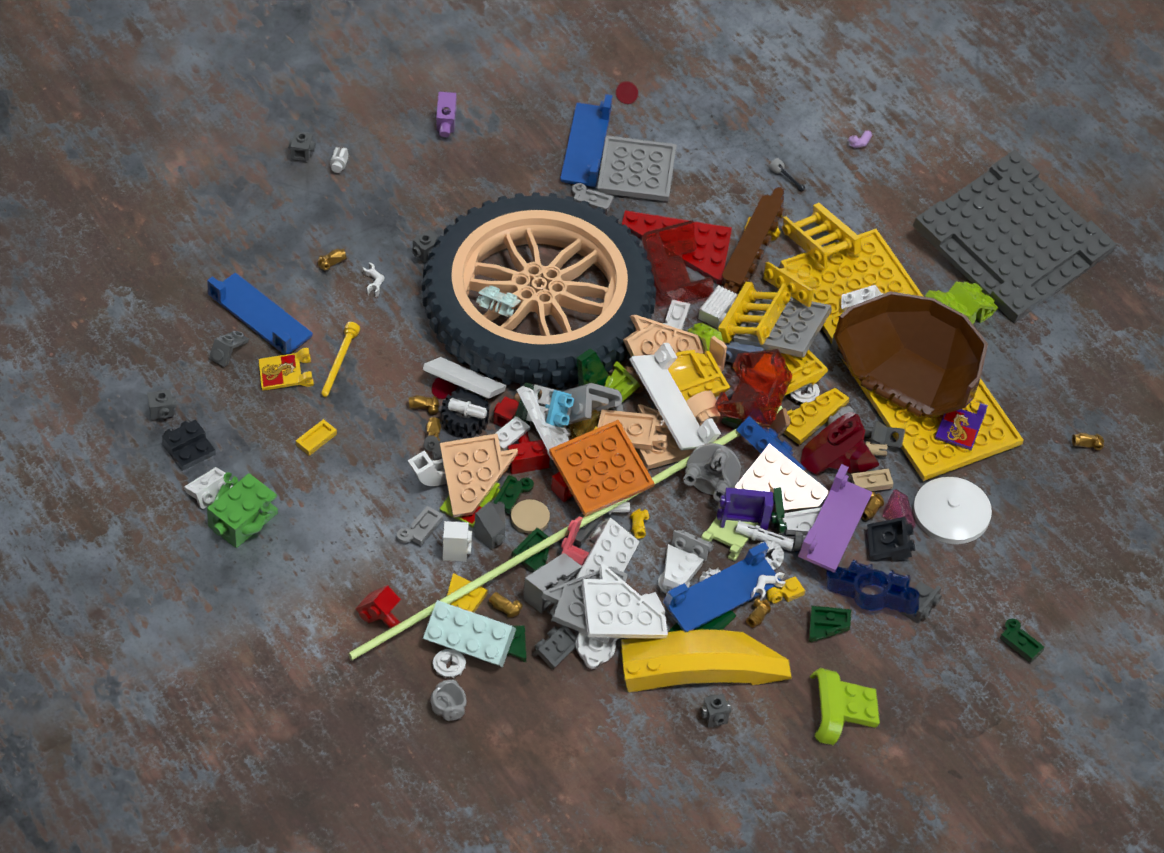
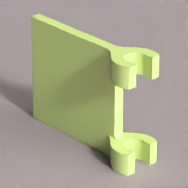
M716 517L701 538L710 542L712 539L731 546V553L728 558L736 561L750 537L735 532L739 521L726 520L725 527L720 528V520H717ZM744 522V523H747V524L753 525V526H756V525L759 524V523H754V522Z

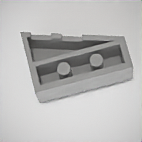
M565 553L556 557L525 577L524 601L540 613H543L553 602L542 598L541 594L545 590L575 580L582 566Z

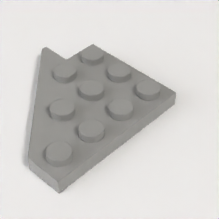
M608 567L626 583L627 573ZM599 571L545 590L541 594L542 598L556 603L552 621L587 635L581 582L583 579H600ZM593 637L605 643L610 640V638Z

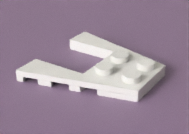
M522 386L517 389V392L548 450L549 457L552 459L549 449L569 441L568 437L571 436L570 429H567L565 425L564 428L547 424L534 391Z

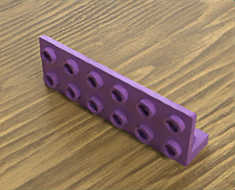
M842 464L812 529H809L798 556L832 572L836 571L872 495L871 491L848 482L849 476L846 473L849 467Z

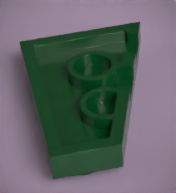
M590 348L576 358L579 386L589 383L601 386L606 385L609 375L594 350Z

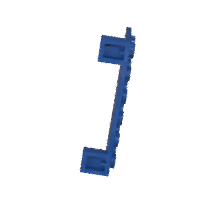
M605 94V99L601 101L600 106L584 103L576 104L561 174V182L581 183L585 186L596 187L613 95Z
M237 273L232 274L223 282L218 281L213 276L207 280L208 295L284 355L290 354L313 336L309 329Z
M765 542L748 550L744 560L689 588L683 583L667 592L663 603L684 632L694 630L761 595L755 592L753 598L751 597L753 589L757 586L759 576L776 575L765 559L769 549ZM765 584L764 590L767 592L770 588L776 586L774 584Z

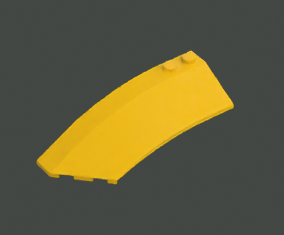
M727 630L667 632L666 639L628 638L621 640L624 674L628 692L693 683L733 682L757 685L792 679L787 658L744 632Z

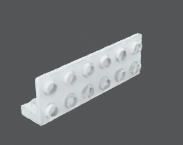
M663 343L654 355L632 356L630 361L680 450L696 449L701 445L714 442L721 433L713 419H706L701 426L698 424L669 373L668 368L677 359L669 343Z
M612 518L598 524L590 538L595 544L576 579L599 571L601 564L624 572L639 544V540ZM556 603L550 611L552 615L554 613Z

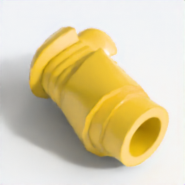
M639 508L630 516L632 519L631 531L637 539L646 536L643 520L649 519L648 510L644 509L641 511Z

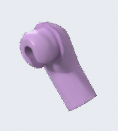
M865 131L861 138L851 136L849 138L850 146L853 148L865 147L871 139L872 133Z

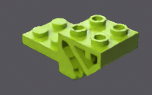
M956 281L949 292L929 290L925 295L966 315L973 325L976 319L982 323L998 309L994 304V299L989 295H985L982 292V288L976 283L969 284L968 282Z

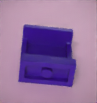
M726 487L725 494L720 497L721 509L718 508L717 520H720V528H724L726 520L759 523L760 528L768 530L773 509V492Z

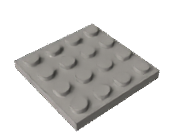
M606 136L597 192L669 202L677 144Z
M791 297L763 345L759 344L757 335L735 334L734 342L804 358L831 313V305L812 302L811 307H807ZM757 299L755 303L771 304L773 300ZM750 311L748 315L764 316L766 311ZM743 322L740 327H757L759 323Z

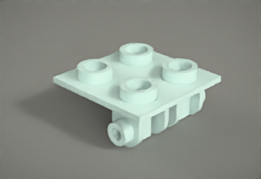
M495 286L485 287L479 291V294L482 295L478 296L476 303H479V306L487 309L490 306L492 311L495 302L498 301L495 312L497 313L499 310V314L506 317L508 315L512 316L514 309H511V307H515L521 302V300L517 299L516 295L508 292L507 294L499 292L500 289Z

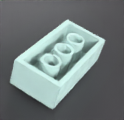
M437 600L423 638L503 667L516 628Z

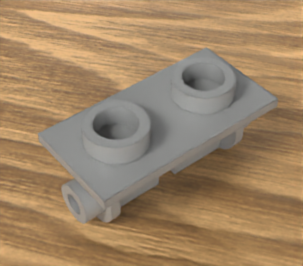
M674 530L672 546L685 552L693 553L707 561L708 552H711L714 547L710 541L701 538L695 539L694 535L685 532V530Z

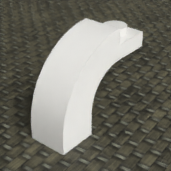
M423 451L408 460L411 469L423 484L428 486L447 484L443 459L433 461Z

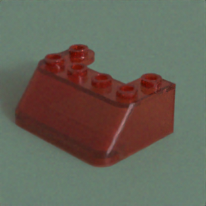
M693 220L651 230L643 234L642 245L648 254L647 260L651 262L654 282L657 291L661 295L686 303L709 297L713 293V278L709 277L691 282L682 257L684 254L693 252L697 247Z

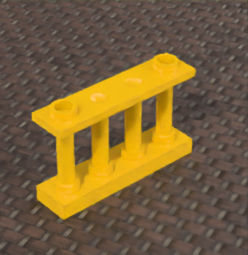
M820 203L813 205L812 216L795 223L788 217H783L782 230L784 234L790 237L823 267H827V256L843 249L850 250L854 255L861 252V237ZM814 222L819 224V226L807 231L801 229ZM823 231L830 233L816 240L811 238V236ZM833 240H837L840 242L839 244L831 246L827 249H824L821 246Z
M746 282L718 327L723 342L730 343L735 334L757 335L759 344L763 345L787 303L790 301L791 295L787 285L783 283L777 293L757 292L754 289L753 282ZM756 299L773 300L771 304L754 303ZM749 311H766L764 316L746 315ZM742 322L759 323L757 327H739Z

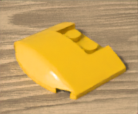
M695 350L675 353L677 359L668 368V371L685 401L700 392L712 391L714 396L717 397L730 389L710 351H705V354L695 353Z
M810 350L807 351L804 358L768 351L753 367L747 366L745 373H740V378L765 403L780 402L781 397L809 383L814 385L828 372V368Z

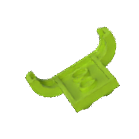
M823 668L817 669L810 675L812 679L818 677L822 720L819 730L815 733V737L819 742L834 745L841 735L844 721L874 728L880 724L876 689L840 681L839 674L836 671Z

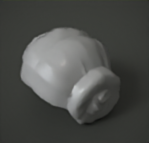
M444 680L437 684L430 697L433 712L438 716H442L447 721L460 719L465 714L467 703L465 692L455 680Z

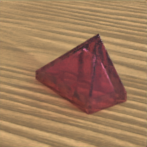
M895 489L882 516L888 519L906 517L908 524L911 523L914 529L916 525L908 496Z

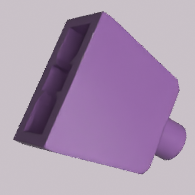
M439 92L436 130L441 137H449L450 133H453L455 130L457 93Z

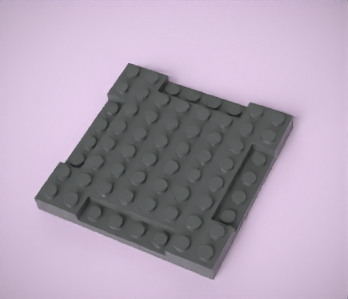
M1013 150L990 166L989 171L944 202L939 201L917 216L913 223V227L970 282L979 285L985 295L992 297L994 304L1014 324L1113 253L1117 245L1093 221L1087 223L1039 178L1040 172L1016 150Z

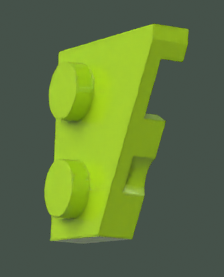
M616 361L614 364L615 369L612 375L608 376L605 387L618 390L622 395L623 402L640 387V384Z

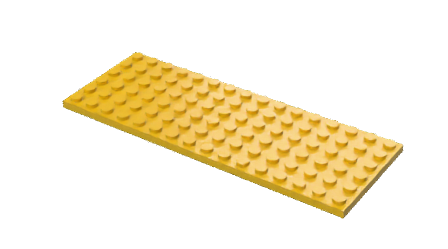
M877 229L858 235L861 237L860 253L854 255L848 249L838 251L827 256V267H823L819 262H816L807 252L780 261L781 268L795 265L798 269L809 273L811 277L817 280L816 287H811L813 289L812 302L831 305L832 311L822 326V330L831 343L839 316L844 312L841 308L843 294L876 285L883 294L892 291L923 296ZM838 241V242H835V243H832V244L823 246V248H824V249H827V248H829V247H831V246H834V245H836V244H839L840 242ZM855 378L858 384L860 385V380ZM981 378L974 399L963 408V410L977 414L980 403L988 405L972 451L935 439L943 415L933 418L924 416L919 418L908 412V407L904 410L891 402L892 399L888 401L875 394L876 390L870 391L860 385L886 426L905 430L901 448L923 481L1023 444V438ZM895 432L892 435L897 441L899 438V434Z

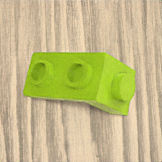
M697 323L688 329V332L698 335L699 339L702 340L704 351H709L710 340L713 336L723 341L720 331L704 323Z

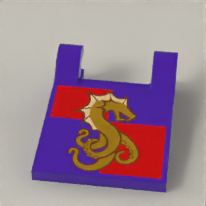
M980 403L977 414L963 409L944 414L935 439L972 451L988 405Z

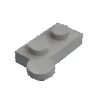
M581 183L575 184L572 188V192L575 195L574 201L579 203L583 200L590 203V207L594 209L600 207L605 210L606 214L608 213L613 203V196L591 189L587 190L586 186Z
M426 506L411 524L410 529L402 528L398 530L397 539L402 543H408L412 540L422 545L442 522L443 514Z

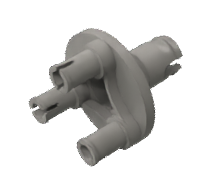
M708 443L701 445L691 453L688 459L684 483L694 485L700 491L711 494L715 500L720 501L721 495L725 494L726 487L734 488L740 479L741 465L739 459L732 450L721 444Z

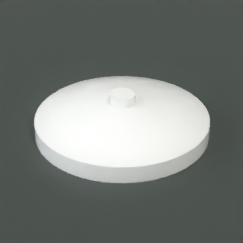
M941 477L929 481L920 488L915 497L913 513L918 526L933 539L949 544H963L979 538L986 531L990 523L992 509L986 494L972 482L957 477Z

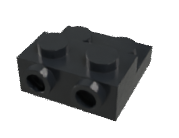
M196 419L193 421L186 420L179 428L175 430L173 428L167 429L164 435H162L164 448L182 471L216 455L215 448L206 438L205 431Z
M906 517L867 524L870 557L872 560L892 557L893 561L912 557V551H915L914 540L910 539V535H914L912 524H908Z

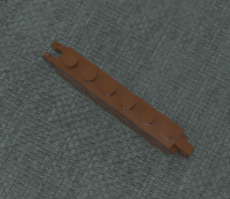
M781 187L775 188L771 196L766 194L761 197L722 274L724 289L739 294L744 284L750 282L751 274H755L757 262L762 260L764 248L769 246L771 234L776 232L779 224L778 220L779 218L782 219L785 214L784 189Z

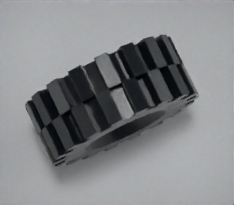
M460 389L459 393L453 391L452 396L448 394L446 400L442 402L441 422L445 430L448 429V433L451 435L455 433V437L458 438L460 435L467 439V435H471V438H473L475 433L478 435L482 434V429L485 431L489 423L488 401H485L483 396L479 397V394L471 393L470 390L464 392L463 389ZM451 398L463 402L470 401L473 405L486 408V417L484 419L471 415L467 417L462 416L463 413L448 410L449 401Z

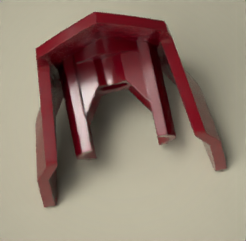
M851 411L833 421L804 446L801 455V464L817 475L827 468L839 470L841 464L849 467L848 473L866 472L879 466L878 460L864 442L865 429L859 415Z

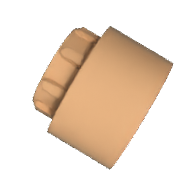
M712 391L700 392L686 401L700 426L706 419H713L715 424L720 420L721 407Z

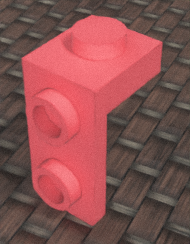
M579 516L569 524L568 531L570 533L568 538L565 537L562 542L561 548L563 551L561 554L565 553L578 564L583 565L589 552L573 545L583 517Z

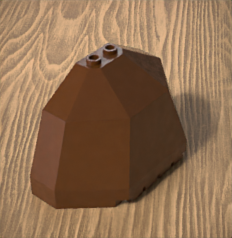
M892 291L846 309L839 316L834 333V338L852 376L860 380V385L870 391L876 390L875 394L888 401L892 399L891 402L904 410L908 407L907 411L919 418L921 416L933 418L963 409L974 399L981 378L988 343L966 315L934 298Z

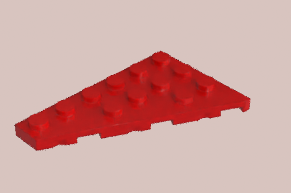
M625 210L622 225H626L637 238L642 237L650 242L649 245L661 252H665L672 258H678L683 261L685 266L699 272L704 277L708 276L714 279L718 285H722V274L725 269L732 227Z

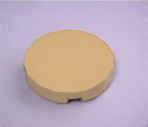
M529 499L520 501L511 511V523L520 533L525 532L530 535L537 527L544 531L548 526L550 513L542 502Z

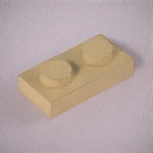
M889 469L851 474L853 484L869 491L892 489L894 485Z

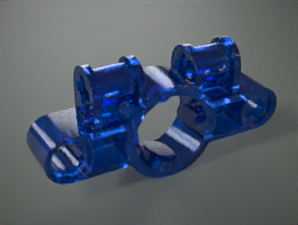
M853 560L848 569L839 566L835 572L827 569V589L831 592L854 598L856 604L865 610L876 611L886 607L907 614H914L919 610L920 594L917 589L909 587L910 575L896 574L893 570H890L887 575L881 570L873 569L872 564H861L857 560ZM876 585L882 587L884 591L880 594L871 595L862 592V589L865 586Z

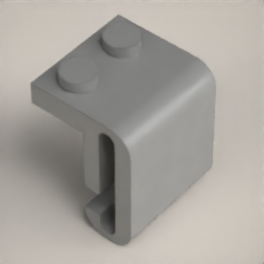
M594 383L564 391L565 393L572 394L571 397L574 398L573 406L571 408L568 407L567 415L570 417L568 425L591 419V413L617 407L622 402V395L618 390Z

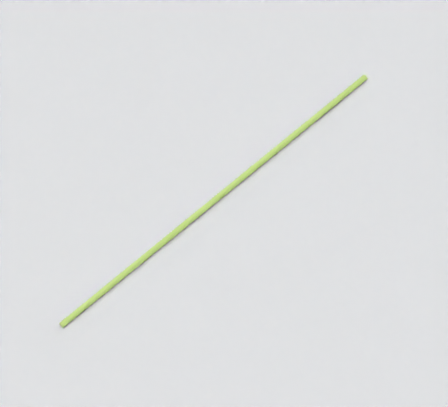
M778 404L757 416L754 420L761 424L776 415L782 409V406ZM735 429L712 443L724 445L741 434ZM690 456L652 477L654 483L657 484L685 468ZM636 495L583 517L580 528ZM569 526L439 601L450 604L566 537L570 533L568 531ZM436 603L349 652L350 659L354 660L432 614Z

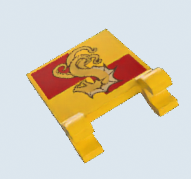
M302 348L292 354L259 359L262 391L295 385L314 386L312 372L307 371L301 374L300 362H311L309 348Z

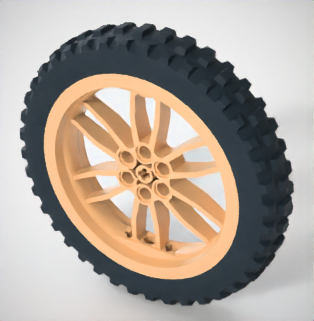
M533 192L532 196H524L522 193H517L514 198L508 199L506 196L498 197L497 202L492 203L490 200L483 202L481 208L473 207L469 209L466 216H458L455 219L454 225L449 224L444 229V235H440L436 239L435 246L430 250L427 263L423 268L422 303L426 307L425 313L427 318L430 319L429 325L433 332L437 334L436 338L438 341L444 343L445 350L449 354H454L457 357V361L461 364H470V370L477 373L483 372L486 374V377L493 380L496 377L500 378L503 384L507 385L515 382L520 383L521 387L528 388L529 384L543 387L554 384L556 388H561L568 382H571L573 385L579 384L576 358L590 348L597 353L607 372L612 370L613 364L616 361L622 363L625 360V354H629L623 339L637 331L630 316L638 315L651 320V314H654L656 301L655 274L651 271L652 266L651 262L647 259L648 254L640 245V240L637 236H631V230L626 225L619 224V219L614 215L608 217L604 209L600 207L594 209L590 207L589 202L584 200L581 203L576 202L574 197L566 196L565 199L558 198L555 193H550L549 196H540L539 192ZM528 244L533 262L526 263L517 252L515 246ZM537 244L565 248L549 266L541 265ZM507 248L517 271L481 262L490 255ZM578 253L585 257L576 264L560 270L563 264L574 254ZM592 264H595L603 272L610 284L607 288L591 283L573 282L572 280L579 277ZM479 274L486 277L497 279L499 281H488L474 278L475 275ZM495 286L500 289L499 292L504 294L508 292L516 295L517 299L521 300V302L515 307H511V309H518L507 321L498 326L492 322L502 315L499 314V310L497 313L495 312L497 303L492 311L489 309L482 315L468 298L470 290L479 292L485 287ZM580 297L604 299V303L600 304ZM561 307L580 313L600 316L589 324L572 331ZM529 312H536L542 336L521 334L512 330L520 324ZM551 314L564 333L550 335L545 316Z

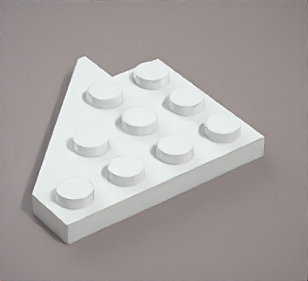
M604 564L600 565V579H583L581 584L588 637L666 639L668 635L666 617Z

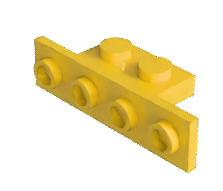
M770 262L765 263L764 280L778 289L785 283L791 297L803 305L811 307L813 289L811 287H816V279L811 277L809 273L798 269L795 265L779 269Z

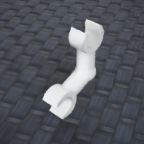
M369 263L370 270L363 267V274L365 276H372L375 279L373 284L368 285L367 291L369 294L370 291L376 290L375 296L377 297L380 293L379 287L385 280V277L375 270L374 264Z
M779 572L775 576L760 575L757 586L751 593V597L753 598L755 592L761 594V601L766 594L764 590L765 584L783 587L786 582L779 581L777 578L781 579L785 574Z

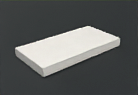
M442 357L425 363L423 370L488 399L504 392L506 385Z

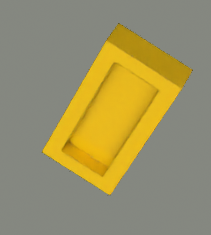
M323 419L298 438L296 446L310 456L336 436L337 429Z

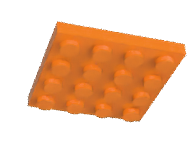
M619 420L549 449V454L584 517L648 490L655 485Z

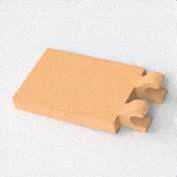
M601 410L598 428L619 420L627 436L632 440L631 443L634 448L652 450L654 445L662 450L667 449L666 435H669L670 431L665 421L658 419V415ZM656 430L665 435H655Z

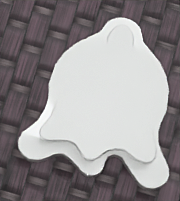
M579 632L575 645L585 665L590 669H595L598 665L610 660L616 649V641L619 638H610L605 643Z

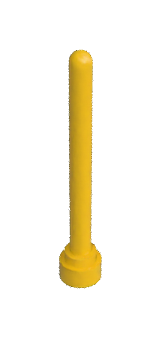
M354 322L346 323L344 328L345 338L322 389L321 395L323 397L329 395L351 340L359 334L360 326Z

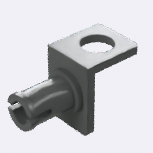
M874 421L873 427L864 426V438H871V440L878 444H887L888 447H902L905 434L904 429L887 427L878 421ZM897 432L899 434L898 440L891 442L890 436Z

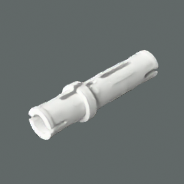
M742 521L738 522L735 530L736 533L751 537V540L754 541L755 539L763 542L764 540L774 541L781 548L790 552L795 541L794 539L764 530L758 525L753 526Z

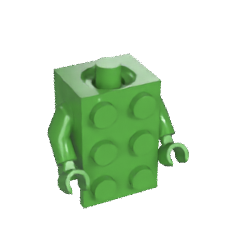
M227 472L223 478L225 485L221 486L214 502L207 507L208 527L235 548H238L278 514V508L271 504L277 498V494L250 473L238 482L236 476L229 481L232 473Z

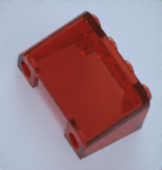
M778 349L738 353L733 364V368L740 379L731 401L728 400L725 392H721L715 406L721 416L746 420L748 416H751L757 423L771 425L792 381V373Z

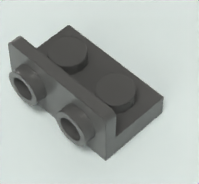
M919 582L899 607L898 612L919 624L923 618L926 619L932 610L931 607L940 602L942 587L938 585L935 589H932Z
M564 625L559 628L557 626L553 627L547 633L549 637L546 640L541 639L534 646L536 650L532 655L534 657L539 655L551 669L555 668L576 647L577 637Z

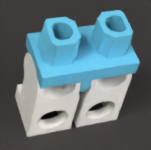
M534 385L533 391L537 402L545 405V407L539 406L545 422L564 428V425H568L570 420L569 415H567L568 407L571 408L574 403V398L571 397L572 394ZM542 390V396L538 400V392ZM528 413L526 420L533 422Z

